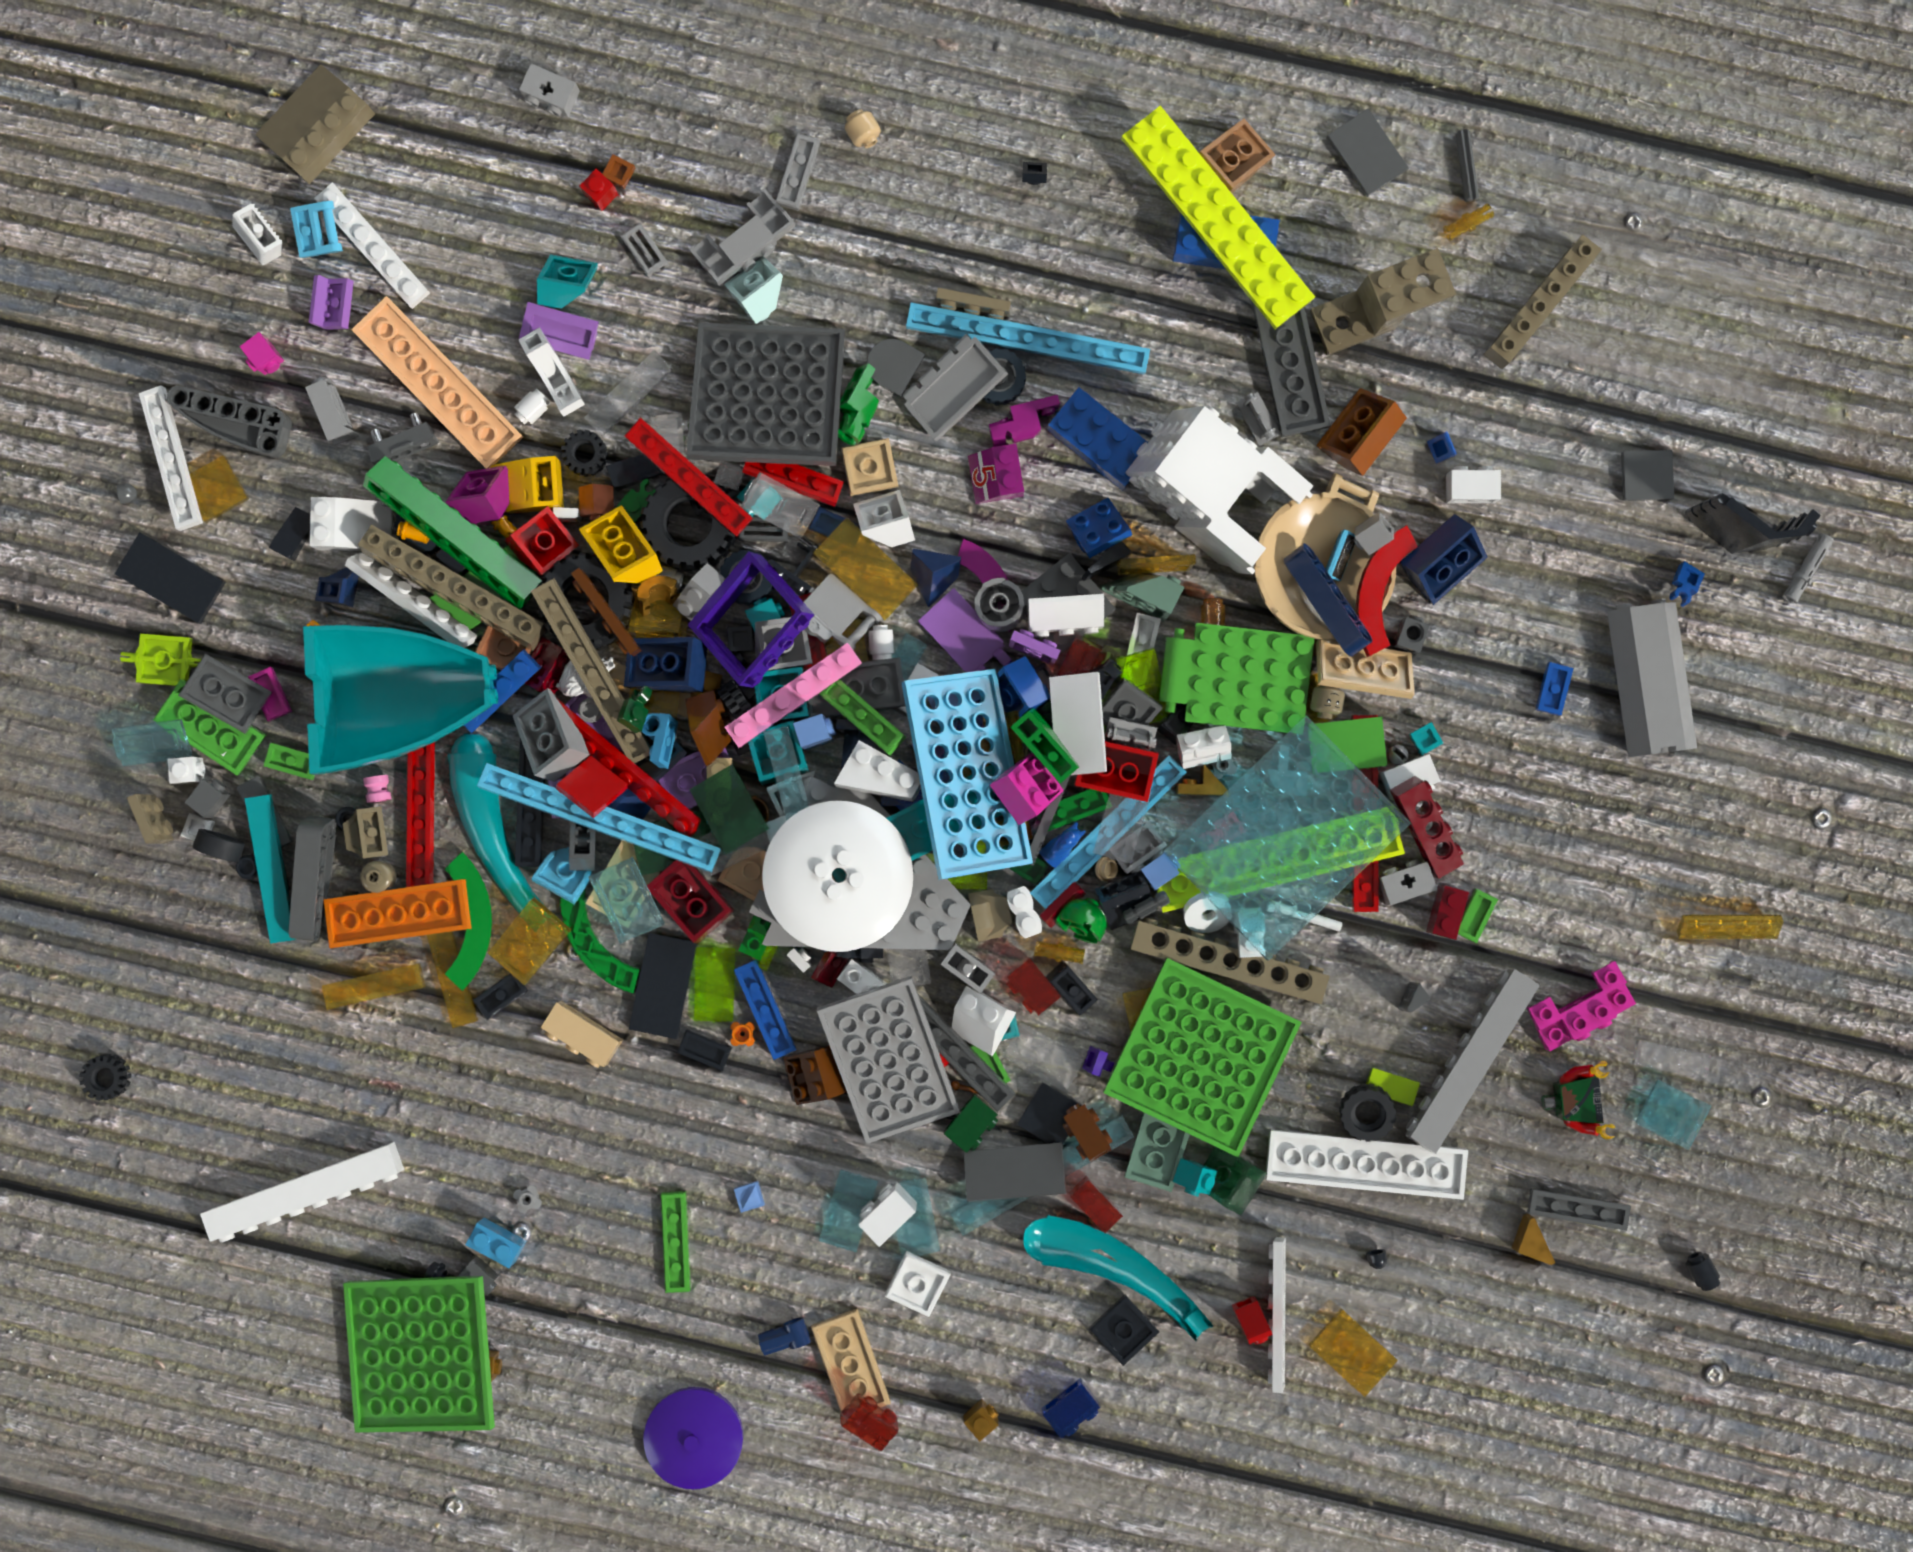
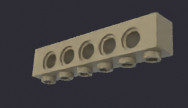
M1582 234L1483 355L1499 368L1503 369L1602 249Z

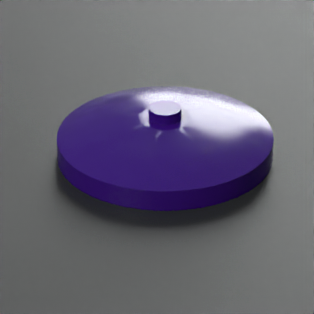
M687 1387L668 1394L654 1407L645 1425L643 1441L647 1460L658 1476L673 1486L694 1490L707 1488L720 1482L733 1470L742 1451L744 1435L742 1422L736 1409L724 1396L707 1388Z

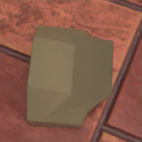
M382 807L356 809L353 816L343 823L346 850L357 853L362 859L387 856L388 850Z
M992 888L968 893L978 942L1002 937L1004 930L1012 924L1007 897L996 894Z

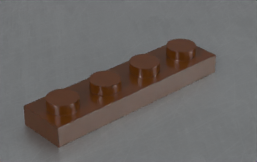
M581 568L571 573L575 578L572 582L580 594L585 592L590 600L587 601V604L595 614L600 612L605 619L601 623L610 634L613 632L619 639L616 643L624 654L629 652L632 656L642 651L586 573Z

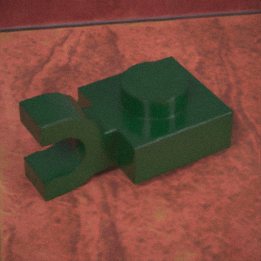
M642 686L641 691L633 690L631 698L623 701L617 721L634 733L642 731L649 712L643 706L649 700L653 690L647 686Z

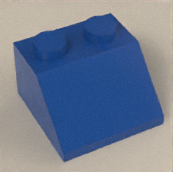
M1026 656L1002 667L997 673L1005 720L1009 728L1032 708L1037 710L1051 699L1047 687L1042 683L1034 666L1028 661Z

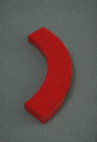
M1407 525L1394 532V539L1378 549L1370 557L1359 581L1355 609L1357 616L1372 637V643L1363 648L1366 657L1390 646L1382 618L1383 595L1394 568L1408 553L1418 547Z

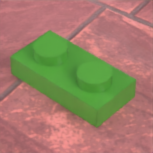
M270 743L264 767L314 780L315 775L309 774V753Z

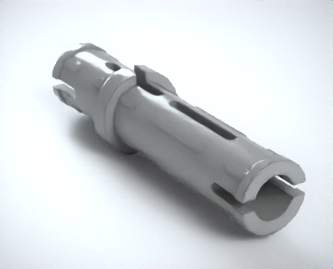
M1821 533L1818 535L1801 567L1792 575L1793 580L1782 596L1786 601L1797 604L1806 587L1811 585L1815 571L1834 542L1832 537Z

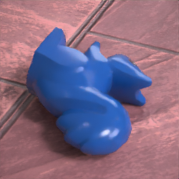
M1077 822L1063 831L1062 834L1049 841L1039 851L1044 860L1052 867L1056 868L1061 864L1085 834V830H1078Z

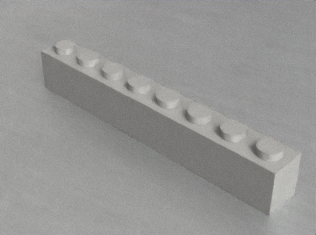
M1508 969L1507 972L1504 970L1496 981L1498 983L1497 988L1486 996L1484 1009L1473 1017L1471 1030L1460 1038L1458 1051L1455 1055L1451 1054L1447 1059L1445 1072L1442 1076L1438 1075L1432 1084L1434 1089L1430 1096L1423 1098L1419 1105L1421 1110L1417 1117H1412L1406 1126L1408 1131L1405 1136L1429 1152L1437 1153L1540 986L1516 969Z

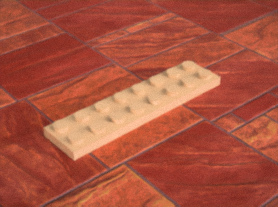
M387 296L351 329L486 469L490 468L491 465H495L523 438L516 428Z

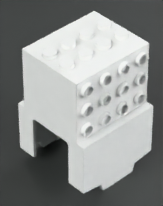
M1211 406L1173 410L1163 423H1159L1151 433L1153 437L1148 443L1145 442L1136 453L1138 457L1125 473L1131 477L1129 481L1139 489L1144 488L1149 493L1148 497L1158 505L1162 503L1167 508L1166 512L1172 518L1180 519L1174 527L1218 564L1229 566L1237 573L1253 574L1255 570L1252 566L1266 548L1228 516V510L1244 489L1248 490L1263 504L1268 501L1274 491L1285 492L1297 504H1300L1303 499H1310L1313 494L1310 490L1313 485L1269 447H1257L1251 440L1243 439L1237 434L1238 429L1229 422L1224 423L1219 418L1220 414Z

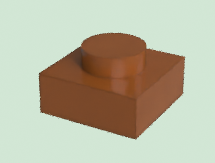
M612 154L602 174L611 183L625 189L636 168L635 165Z

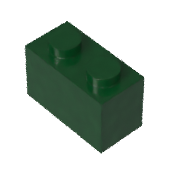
M974 1093L960 1110V1113L945 1128L944 1135L966 1153L970 1148L974 1151L983 1140L980 1137L986 1129L990 1131L998 1122L996 1118L998 1112Z

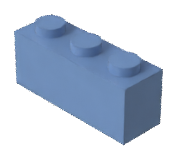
M823 714L793 723L800 746L806 751L834 742L833 736L837 735L833 722Z

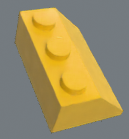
M622 505L579 529L614 582L642 583L663 571L656 553Z

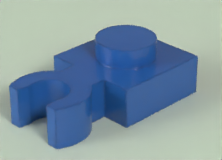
M1685 561L1679 564L1671 583L1677 589L1670 593V600L1680 596L1682 598L1681 607L1689 604L1692 596L1698 592L1705 573Z

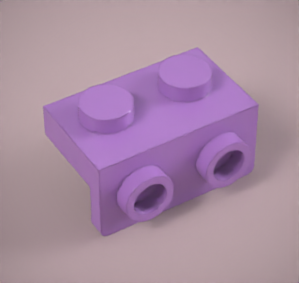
M315 275L309 323L326 330L348 329L354 281L348 278L328 279Z

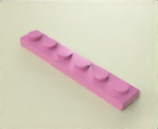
M846 643L725 726V729L738 748H740L860 666L862 662L850 645Z

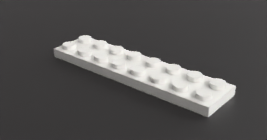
M1270 1129L1265 1179L1464 1200L1468 1150L1440 1146L1435 1154L1414 1143L1383 1140L1366 1142L1365 1140L1360 1141L1353 1137Z

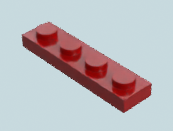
M745 462L742 473L834 507L844 483L841 480L797 464Z

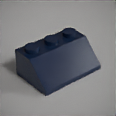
M1454 514L1400 561V564L1408 579L1434 605L1487 559L1488 556L1474 526Z

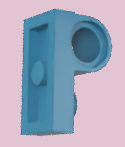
M650 713L647 714L642 732L654 742L649 751L650 761L659 768L668 769L679 722L670 714ZM659 725L658 728L655 731H653L654 727Z

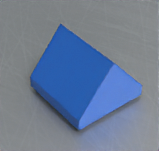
M1448 431L1427 441L1436 464L1457 455Z

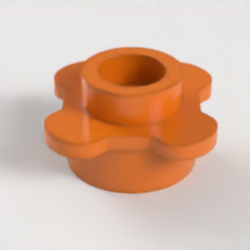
M733 1022L731 1024L732 1038L730 1042L733 1046H738L739 1044L752 1046L754 1044L753 1030L755 1025L752 1022H747L746 1024Z

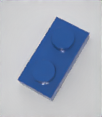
M1552 662L1547 663L1535 710L1562 716L1574 668Z

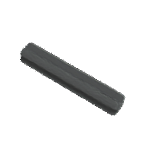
M1464 129L1456 133L1465 202H1475L1479 198L1471 135L1468 129Z

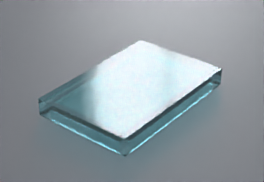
M633 857L588 877L620 944L665 924Z

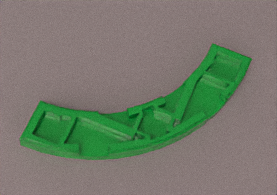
M461 852L445 870L454 881L466 879L472 929H466L462 948L445 975L463 991L479 971L489 948L492 933V909L481 875L471 860Z
M586 888L575 904L560 897L563 926L579 958L591 971L607 983L621 990L635 993L641 969L622 962L601 944L588 918L585 904Z

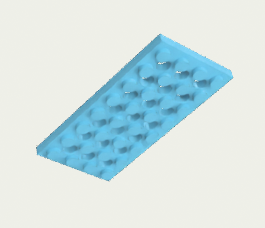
M996 669L901 682L938 880L1032 864L1033 860L1025 822L1018 825L1001 800L995 801L990 797V784L1014 765ZM973 690L980 694V703H975L972 700L971 693ZM950 693L957 696V706L949 703L948 697ZM927 697H932L935 700V709H929L926 706L925 701ZM977 715H982L985 718L986 724L984 728L977 725ZM954 718H959L962 721L963 729L961 731L954 728ZM932 721H936L940 725L939 734L931 731L930 724ZM982 739H986L990 743V750L988 752L983 751L980 746ZM960 742L966 744L968 748L966 755H962L958 751V744ZM937 745L945 750L943 759L938 758L935 754V747ZM987 763L992 764L995 769L993 776H989L985 771ZM964 767H968L972 771V778L970 780L964 778L962 774ZM941 770L948 772L950 776L948 783H943L940 780L939 774ZM969 791L974 792L977 796L975 804L969 803L967 799ZM946 795H950L954 799V806L952 808L947 807L944 803ZM996 812H1000L1004 817L1002 825H998L995 822L994 816ZM973 816H978L981 819L982 825L980 829H976L972 825ZM951 819L956 820L959 824L957 833L952 832L949 828ZM1002 836L1007 838L1009 842L1007 850L1002 849L999 845V840ZM979 840L986 844L984 854L978 852L976 848ZM956 844L961 845L964 850L961 858L954 854L953 849Z

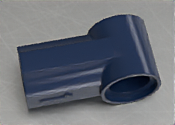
M803 1317L789 1320L783 1323V1326L758 1334L759 1345L764 1356L787 1348L797 1349L811 1342Z

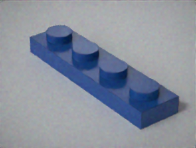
M525 649L497 674L496 680H493L494 689H497L498 704H493L492 707L464 725L471 733L541 668Z
M756 959L734 969L773 1060L795 1051L797 1048L758 960Z

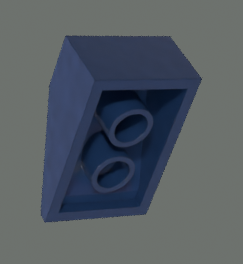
M694 637L633 638L642 651L635 656L630 655L629 652L627 653L624 678L625 688L641 689L642 686H647L651 690L703 692L707 647L701 640Z

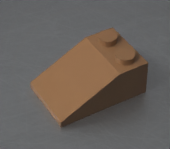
M1244 118L1199 152L1231 193L1235 192L1275 156V153Z

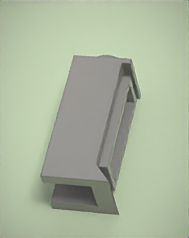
M321 377L313 380L311 385L305 388L327 441H332L333 445L336 446L359 436V434L351 430L353 426L335 387L336 384L329 378Z

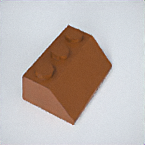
M1360 388L1316 446L1345 469L1363 476L1407 417L1395 401Z

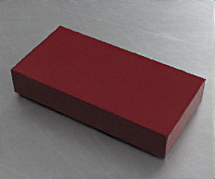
M1073 882L1040 914V917L1052 928L1056 924V919L1065 904L1071 900L1082 899L1086 893L1076 882Z

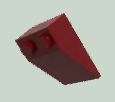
M675 860L646 886L649 892L693 943L702 941L735 912L721 893L696 867Z

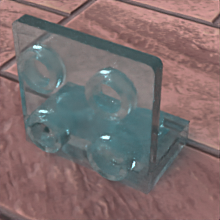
M1657 1080L1636 1119V1124L1689 1150L1711 1105Z

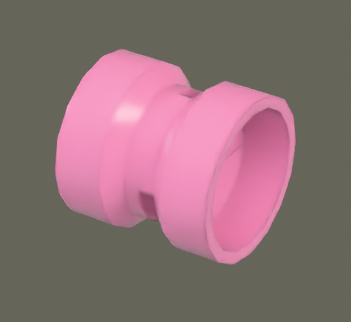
M388 775L363 778L364 786L368 790V793L365 795L366 803L392 799L391 792L387 790V784L389 783Z

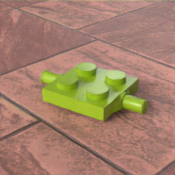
M140 634L139 647L136 653L121 652L120 656L130 657H120L121 662L135 663L137 670L136 683L176 686L180 679L188 681L191 667L196 668L197 663L202 658H192L193 638Z

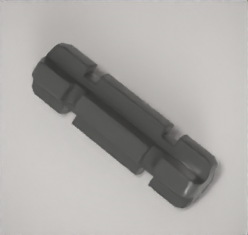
M1161 891L1155 894V898L1150 897L1135 905V909L1129 908L1124 911L1123 916L1126 922L1133 924L1138 921L1137 918L1140 917L1142 919L1157 911L1159 906L1164 907L1168 905L1170 899L1167 893Z

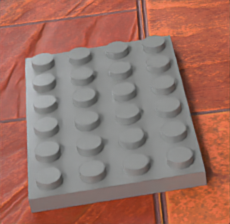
M912 976L817 1008L818 1016L866 1144L960 1113Z

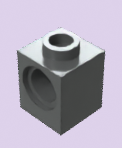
M1414 615L1401 619L1392 647L1405 652H1411L1414 655L1421 653L1430 625L1423 623V618ZM1409 627L1415 629L1417 633L1415 640L1407 637L1406 631Z

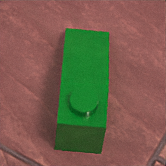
M1034 708L1029 710L1011 726V729L1060 784L1079 768V765L1058 736Z

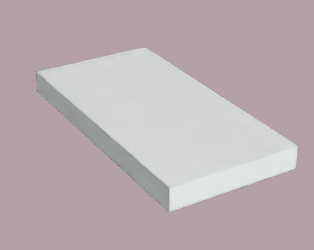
M1091 672L1049 677L1053 731L1079 765V768L1071 775L1107 772L1100 673Z

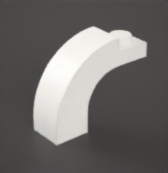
M540 327L520 338L519 342L544 381L563 417L585 405L570 375Z

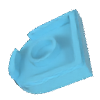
M569 847L550 852L531 879L538 885L575 904L588 885L592 871L569 870Z

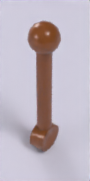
M958 1081L951 1083L953 1090L961 1089L979 1094L974 1088L961 1085Z

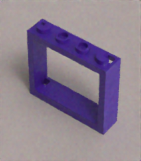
M748 551L694 616L688 626L740 686L753 688L762 681L763 675L768 669L778 662L780 655L792 646L797 635L808 627L809 621L815 614L762 555ZM761 572L795 610V613L746 670L714 633L712 628L755 576Z

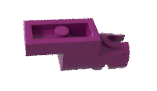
M1058 394L1010 406L1011 419L1006 417L989 424L993 447L1006 445V436L1011 438L1012 443L1033 439L1039 435L1041 427L1038 414L1042 416L1055 414L1056 410L1060 407Z

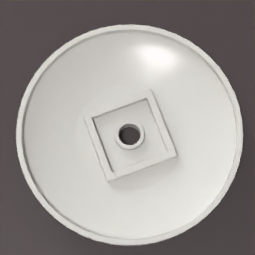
M849 801L822 802L811 805L794 814L776 832L764 858L762 871L763 890L769 909L776 921L796 940L807 946L824 951L843 952L856 950L868 946L885 936L902 917L910 900L913 887L912 860L908 847L899 831L877 811ZM836 868H841L846 873V878L841 883H837L832 879V872Z

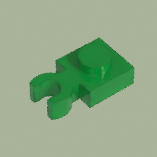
M648 479L641 482L638 493L631 489L616 506L622 505L635 524L643 516L641 511L642 507L646 508L647 506L646 498L649 494L653 495L656 491L655 489L652 492L646 491V487L650 483Z

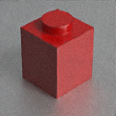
M597 169L579 185L583 194L601 211L618 195L615 186Z

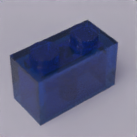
M1079 1378L1043 1406L1042 1413L1059 1437L1062 1438L1065 1435L1071 1436L1079 1429L1078 1425L1084 1420L1090 1421L1099 1413L1100 1404L1085 1382Z

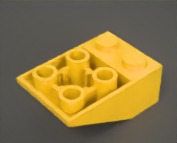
M556 456L532 457L491 465L490 468L506 466L508 469L510 504L504 514L538 512L547 506L551 511L553 507L564 508L561 461Z

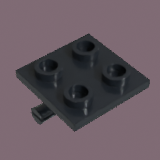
M802 537L800 541L806 544L807 547L798 542L797 546L806 551L808 555L794 573H791L772 559L768 563L773 566L775 571L785 581L791 578L794 580L792 586L807 594L809 591L812 593L815 588L799 578L813 557L826 565L828 561L820 555L828 560L831 556L820 550L819 545H813Z

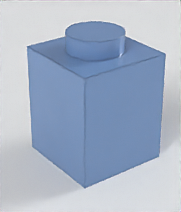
M1164 853L1142 868L1141 872L1153 890L1156 891L1179 875L1177 869L1181 866L1173 855L1168 857Z

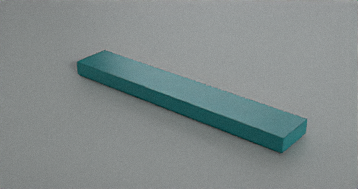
M272 794L244 798L270 944L296 940L289 937L291 901Z

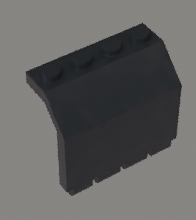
M1723 493L1685 511V515L1690 519L1691 523L1731 554L1767 550L1775 546L1779 547L1783 543L1788 544L1791 540H1798L1802 536H1809L1817 528L1818 524H1816V521L1821 516L1812 509L1808 514L1804 512L1798 518L1794 516L1788 522L1784 520L1778 526L1774 524L1770 527L1734 498H1729Z

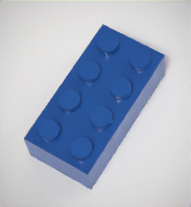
M1180 213L1173 262L1226 270ZM1250 215L1276 248L1280 220Z
M1080 387L1077 388L1056 414L1047 428L1050 434L1122 491L1130 483L1129 479L1131 478L1125 472L1138 457L1136 454L1138 449L1145 442L1148 443V441Z

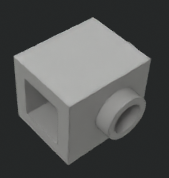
M1379 511L1355 527L1354 542L1360 550L1364 549L1368 555H1371L1394 539V529Z

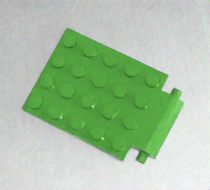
M1204 623L1195 624L1194 640L1184 639L1185 629L1175 628L1174 638L1166 637L1159 701L1166 702L1165 712L1175 713L1176 703L1186 704L1184 718L1186 722L1303 734L1314 638L1299 634Z

